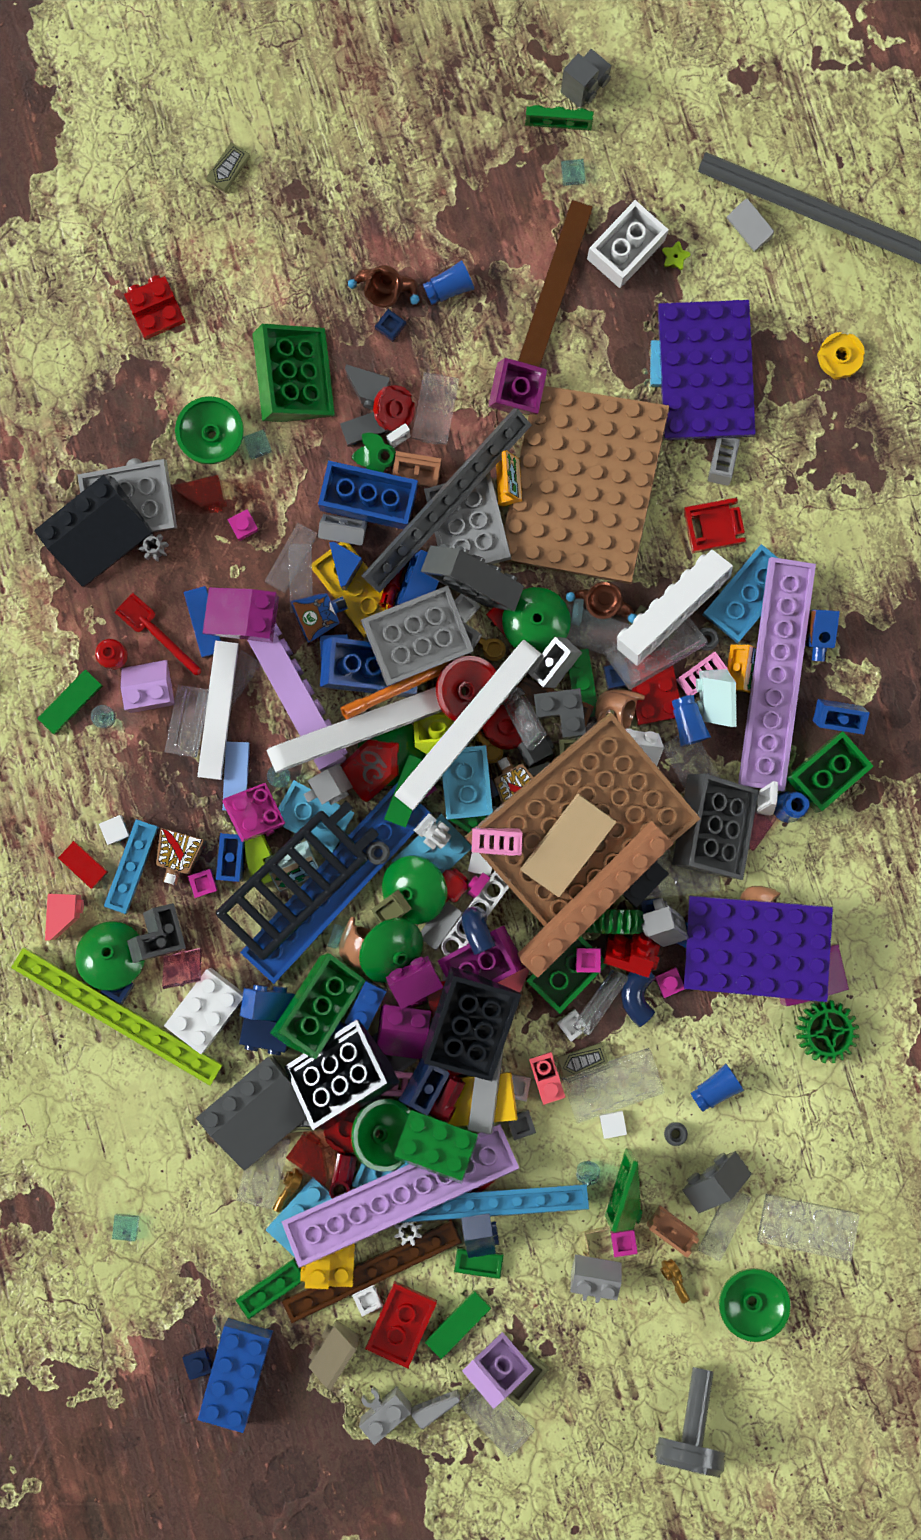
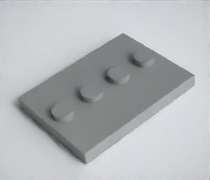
M160 459L78 474L80 493L104 474L114 477L153 532L177 528L167 460Z
M490 472L435 531L438 546H441V544H446L453 548L456 545L462 546L469 550L468 554L484 558L487 565L512 559ZM445 484L424 489L427 503Z
M448 586L361 620L387 686L474 651Z

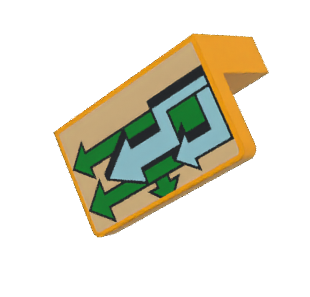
M507 450L503 451L502 460L496 464L498 504L502 507L522 501L520 459Z
M730 645L727 668L736 681V691L751 693L757 647L751 645Z

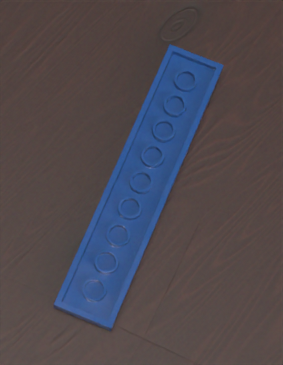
M397 784L348 835L356 843L373 827L379 835L363 849V852L367 855L369 845L380 841L389 847V859L380 865L373 864L368 859L266 960L259 959L247 946L240 952L273 984L281 978L415 833L414 829L428 814H432L419 803L412 811L406 828L384 820ZM343 843L333 852L346 867L357 859ZM376 849L374 851L375 857H381L383 851ZM327 860L317 869L330 884L340 875ZM311 877L301 886L313 900L323 892ZM295 894L285 903L296 916L306 908ZM279 912L269 921L279 932L290 924ZM263 929L253 938L263 949L273 940Z

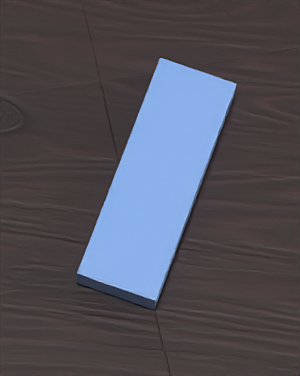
M226 742L223 799L248 789L249 742Z

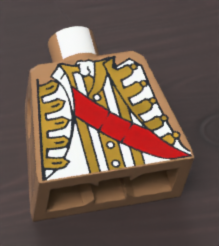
M508 756L497 762L502 775L494 779L502 804L534 778L524 764L514 767Z
M161 828L156 865L167 868L163 882L177 885L180 872L191 874L207 840Z

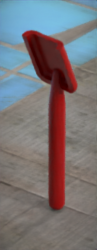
M131 593L114 613L136 632H141L146 627L194 675H200L201 668L157 626L150 622L155 617V612L138 596Z

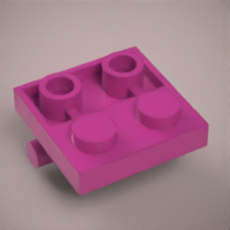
M266 783L226 797L222 801L242 842L262 834L270 836L275 833V829L285 824Z

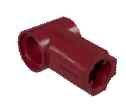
M449 1074L428 1115L434 1119L449 1123L456 1110L455 1104L466 1083L461 1078Z
M337 1152L332 1183L329 1189L332 1199L340 1196L335 1191V1186L338 1184L344 1185L347 1192L352 1190L357 1156L352 1153Z

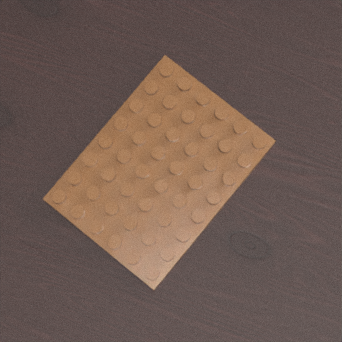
M544 386L538 414H529L528 421L532 426L525 432L519 458L522 501L509 505L504 530L512 558L506 560V562L632 584L669 413V405Z
M610 712L475 828H518L522 831L521 856L479 854L545 927L651 821L674 842L701 818ZM578 793L613 818L616 823L562 895L557 897L523 873L521 868ZM471 830L465 837L472 845ZM480 834V846H484V835ZM490 835L489 846L494 847V835ZM500 836L499 847H503L504 836ZM510 837L509 847H513L514 837Z

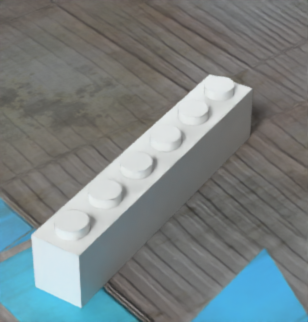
M711 550L706 555H701L692 569L685 570L676 584L672 583L669 585L660 599L656 598L653 600L649 609L644 614L640 613L628 629L624 628L618 634L617 649L638 666L731 577L733 565L714 550Z

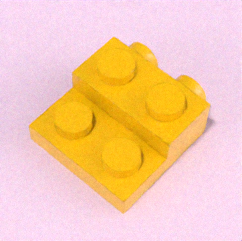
M355 1243L306 1265V1267H301L300 1281L305 1282V1288L353 1287Z

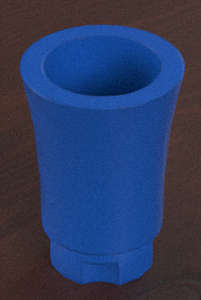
M462 260L423 284L431 305L461 293L475 290Z
M687 695L672 701L680 747L711 738L701 716L698 703H695L694 695Z
M781 792L777 796L774 815L782 822H795L807 813L809 801L803 794L798 792ZM791 802H794L796 805L794 810L791 807Z
M725 1063L715 1074L698 1085V1089H695L690 1094L701 1111L704 1112L710 1107L713 1108L722 1101L745 1090Z

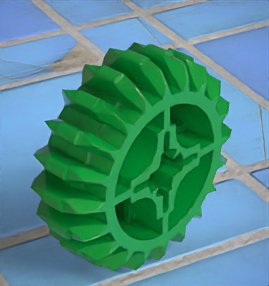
M607 909L585 932L608 934L641 933L643 931L642 923H644L643 912L630 909Z
M829 1000L827 1006L825 1002L819 1001V1008L815 1003H811L812 1011L806 1008L803 1009L807 1016L806 1018L799 1016L798 1019L803 1024L796 1025L795 1027L798 1030H802V1033L796 1034V1038L804 1039L799 1043V1047H807L804 1053L806 1055L812 1054V1059L815 1061L820 1057L822 1063H826L828 1058L831 1063H836V1056L839 1060L843 1061L845 1059L843 1052L851 1055L852 1052L849 1046L856 1047L857 1044L852 1042L853 1038L858 1039L860 1036L853 1033V1030L859 1029V1025L851 1024L856 1020V1017L853 1015L848 1016L851 1010L849 1008L843 1009L842 1003H837L835 1006L833 1000ZM828 1013L836 1014L841 1019L843 1025H833L831 1018L828 1017ZM821 1015L819 1025L811 1029L813 1021ZM825 1027L834 1029L831 1031V1034L829 1033V1036L820 1034L826 1030ZM844 1034L842 1041L836 1046V1038ZM811 1038H821L827 1050L818 1049Z

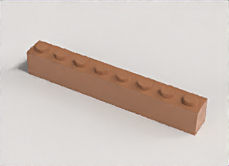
M651 821L517 953L521 963L538 978L674 843Z

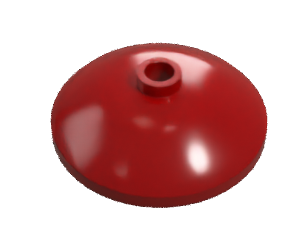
M462 656L449 662L441 671L436 684V697L443 713L455 722L496 673V669L488 661L477 656ZM462 687L466 688L465 695L461 693Z

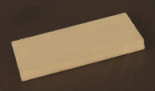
M577 793L522 866L521 871L557 897H560L615 825L616 821Z

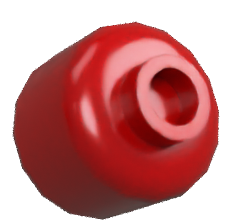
M115 639L102 640L95 649L97 662L109 670L120 669L125 665L128 658L125 646Z
M455 868L453 870L446 869L442 873L447 885L446 902L449 900L456 903L468 890V884L466 883L468 879Z

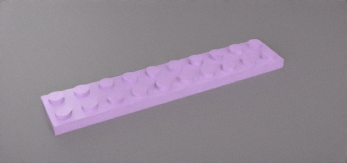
M774 557L769 558L738 780V784L747 787L762 789L775 781L778 782V791L785 792L816 564Z
M499 1124L493 1127L492 1134L478 1133V1141L462 1184L409 1164L281 1222L298 1267L301 1268L518 1170L519 1166Z

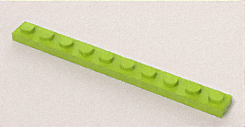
M26 947L22 948L11 967L209 1086L212 1085L223 1066L222 1063L205 1053H198L180 1038L124 1005L119 1004Z

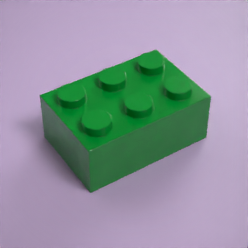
M842 731L834 735L788 775L787 781L798 793L803 794L808 799L809 806L815 813L826 809L874 766Z
M581 936L538 978L532 972L526 977V981L559 1014L599 974L597 972H576V948H593ZM602 956L600 959V972L608 965L603 963L604 958Z
M411 1110L394 1157L399 1161L462 1184L478 1141V1134Z

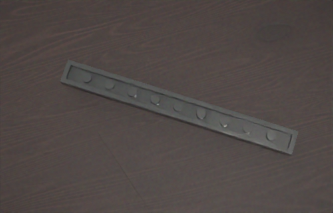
M514 408L364 572L362 577L377 592L380 593L494 468L502 459V452L509 451L532 426L519 409Z

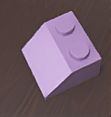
M168 660L122 668L121 693L125 711L133 713L175 705Z
M502 1332L462 1372L494 1409L534 1368Z

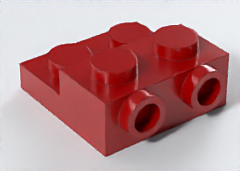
M153 276L148 280V284L141 287L138 284L132 285L127 289L128 292L124 294L145 340L186 323L165 276Z
M645 933L633 934L631 939L621 934H608L603 963L649 977L651 970H656L660 945L656 944Z

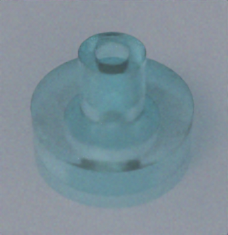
M99 705L92 710L91 720L95 726L106 729L114 724L116 715L112 708L106 705Z
M272 766L267 772L268 782L276 788L285 787L290 782L291 774L288 769L276 773Z
M584 1161L578 1164L576 1178L580 1183L588 1187L599 1181L600 1168L597 1164L591 1161Z

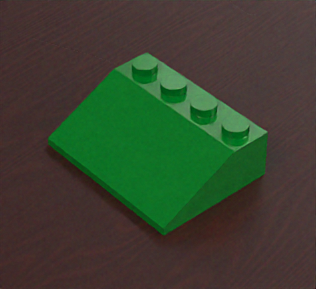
M262 323L252 333L262 421L289 422L334 417L335 411L325 328Z

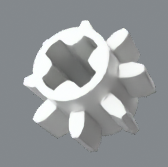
M434 821L430 822L422 833L426 837L423 842L433 850L436 846L442 849L451 838V835L447 833L450 828L441 821L437 824Z
M409 1222L402 1225H394L395 1228L399 1229V1233L394 1237H401L403 1239L402 1246L406 1241H410L412 1246L415 1245V1236L422 1238V1235L418 1233V1229L422 1227V1224L416 1225L414 1222ZM408 1225H411V1230L414 1232V1235L410 1234L408 1237H406L405 1231L402 1229L403 1227L406 1228Z

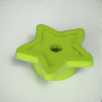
M679 241L672 248L664 247L662 249L666 256L664 267H677L683 270L684 260L691 256L690 252L682 250Z

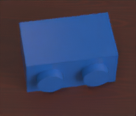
M818 699L813 721L819 728L864 735L870 712L861 705Z
M220 833L216 880L243 882L246 855L245 842H242L237 834Z
M366 980L345 1024L349 1025L358 1019L368 1031L387 989Z
M253 985V989L244 988L240 1016L251 1020L278 1021L295 994L287 992L286 987L273 986V990H267L268 986Z

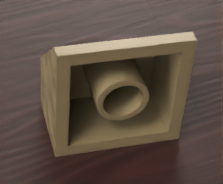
M337 1320L333 1326L328 1324L321 1336L324 1339L321 1345H315L308 1356L311 1359L309 1369L330 1391L355 1353L360 1337L359 1334Z

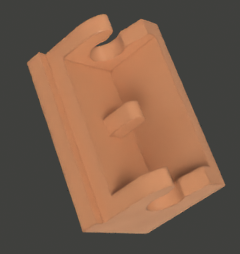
M396 451L393 475L418 480L419 486L434 487L438 485L441 458Z
M661 1205L647 1222L649 1230L687 1258L692 1253V1245L699 1242L696 1231Z

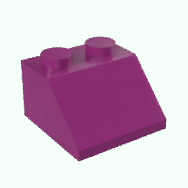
M503 358L496 366L488 407L508 413L516 408L522 414L537 415L547 369Z
M428 956L424 958L419 957L413 960L410 965L403 969H395L386 977L389 988L401 1009L443 988L437 970Z
M383 1005L380 1011L376 1042L385 1055L421 1060L422 1051L429 1032L431 1011L413 1008L401 1009L398 1006Z

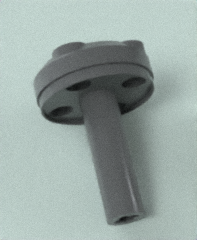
M696 1367L692 1368L682 1440L678 1442L658 1437V1443L655 1448L656 1463L718 1478L724 1472L725 1452L703 1447L713 1371Z

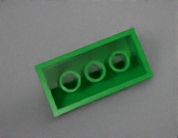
M330 953L321 955L270 1034L288 1047L317 1059L366 980Z

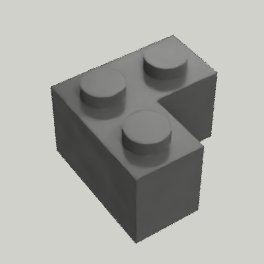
M590 49L584 57L578 53L563 69L561 93L579 108H582L586 103L590 104L596 96V91L600 87L604 88L610 81L612 65L593 49Z
M580 688L534 694L537 720L560 717L563 739L578 738L586 733Z
M174 903L152 908L144 912L143 916L148 934L136 936L127 941L133 963L185 949Z
M736 1151L727 1155L725 1153L718 1155L714 1159L715 1164L707 1168L702 1174L696 1172L687 1179L688 1184L682 1191L698 1213L731 1201L752 1175Z

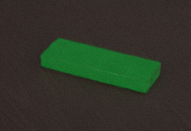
M85 669L37 719L52 734L56 735L103 685Z
M411 755L408 756L394 795L421 763L422 759ZM393 795L384 820L406 828L413 810Z
M295 1257L236 1298V1302L248 1320L302 1283L300 1281L301 1268L298 1267Z
M474 1290L425 1339V1343L442 1359L491 1309V1306Z

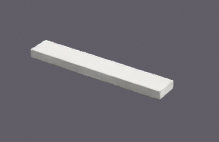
M215 641L197 776L199 778L222 780L239 650L238 643Z

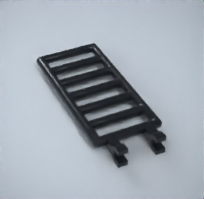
M347 800L330 817L324 811L317 812L217 909L216 916L259 959L266 960L367 862L368 856L363 852V849L379 834L371 827L355 843L337 825L353 809ZM322 822L357 858L348 867L311 832L319 823ZM304 838L340 874L331 884L295 849ZM287 854L323 890L314 900L278 865ZM270 871L306 906L298 916L261 881ZM253 887L290 923L284 930L279 932L244 897ZM236 904L273 939L264 949L227 914Z

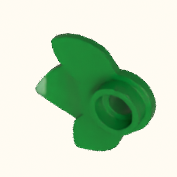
M362 434V441L365 446L356 450L351 456L357 464L366 467V469L384 472L386 467L392 466L395 462V449L385 444L382 437L378 434ZM384 451H387L390 455L388 460H383L381 457Z

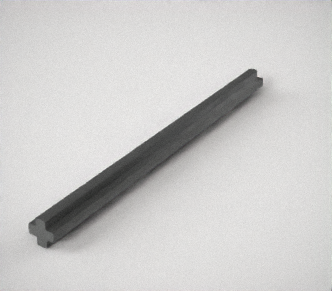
M705 152L698 169L699 173L921 264V240Z

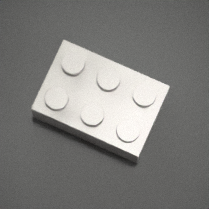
M634 200L589 248L587 260L616 286L621 288L663 244L669 229Z
M212 968L206 969L164 1027L198 1053L202 1054L208 1049L242 1004L243 992Z

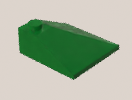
M627 1148L625 1149L605 1212V1218L613 1232L633 1230L635 1224L640 1223L643 1210L640 1209L638 1161L631 1150Z

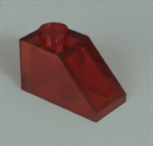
M219 475L174 485V489L179 496L205 512L215 513L221 511L223 507H227Z
M311 1131L309 1134L304 1132L286 1158L322 1185H325L329 1175L324 1144L320 1142L321 1138Z

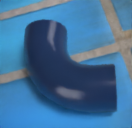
M478 906L468 907L462 915V926L474 955H478L495 947L496 944L487 927V915L484 909Z
M630 972L625 978L622 987L623 1008L638 1028L647 1023L655 1014V1011L646 1002L644 997L646 988L656 979L651 972L649 977Z

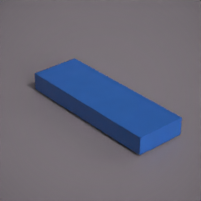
M203 586L185 591L184 596L201 657L213 656L215 641H221V637L203 634L208 599L207 587Z

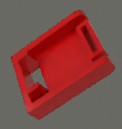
M737 498L688 506L683 509L692 553L746 543L745 537L737 539L735 537L745 533L740 507L729 508L730 505L738 503ZM699 518L702 537L696 539L692 519Z

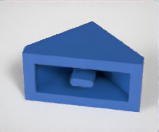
M333 541L329 544L340 587L344 591L349 587L363 561L361 557Z

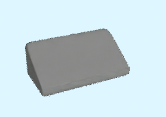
M747 198L727 216L729 222L754 252L772 239L774 235V230Z
M323 514L319 522L318 538L362 545L368 522Z
M447 901L441 913L433 920L427 922L421 930L424 942L436 950L463 912Z

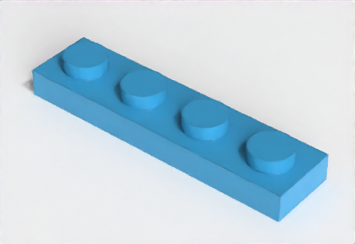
M138 819L135 820L104 907L124 914L128 913L158 832V826Z

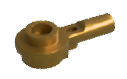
M481 637L477 643L478 646L483 648L485 657L490 661L501 660L505 655L506 647L499 639L489 638L486 640Z
M480 730L475 735V738L481 746L486 745L488 763L498 762L502 758L503 749L492 745Z
M293 1168L292 1171L288 1170L284 1177L283 1184L286 1186L273 1207L276 1212L280 1213L288 1198L292 1197L293 1193L300 1186L303 1173L298 1172L297 1168Z
M672 1259L668 1261L663 1260L661 1262L662 1268L660 1269L662 1275L667 1281L671 1280L681 1303H687L690 1298L682 1285L683 1276L679 1267Z

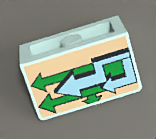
M308 841L298 844L295 849L317 870L319 866L314 859ZM288 854L278 863L297 884L310 878ZM272 871L269 872L279 891L288 888Z

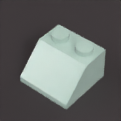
M727 669L699 671V679H696L697 693L700 692V700L696 701V703H698L704 722L736 727V681Z

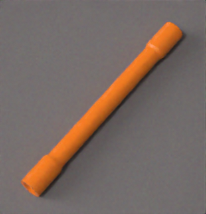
M452 660L342 706L341 712L344 718L348 720L379 703L438 677L443 668Z

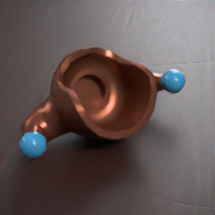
M389 265L377 266L374 269H361L354 279L348 281V286L351 289H355L357 284L364 282L365 297L369 302L378 307H391L396 303L401 292L410 293V302L412 304L419 303L416 280L400 276L398 271Z
M599 582L590 589H580L574 593L569 592L566 595V600L569 602L575 600L586 604L589 613L598 619H607L618 615L633 623L637 617L632 606L622 601L623 597L619 588L611 582Z

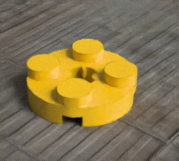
M833 333L824 340L818 351L817 358L820 367L835 380L851 377L863 364L864 346L859 338L853 334ZM836 351L840 353L845 352L846 356L844 358L846 360H839L836 357Z

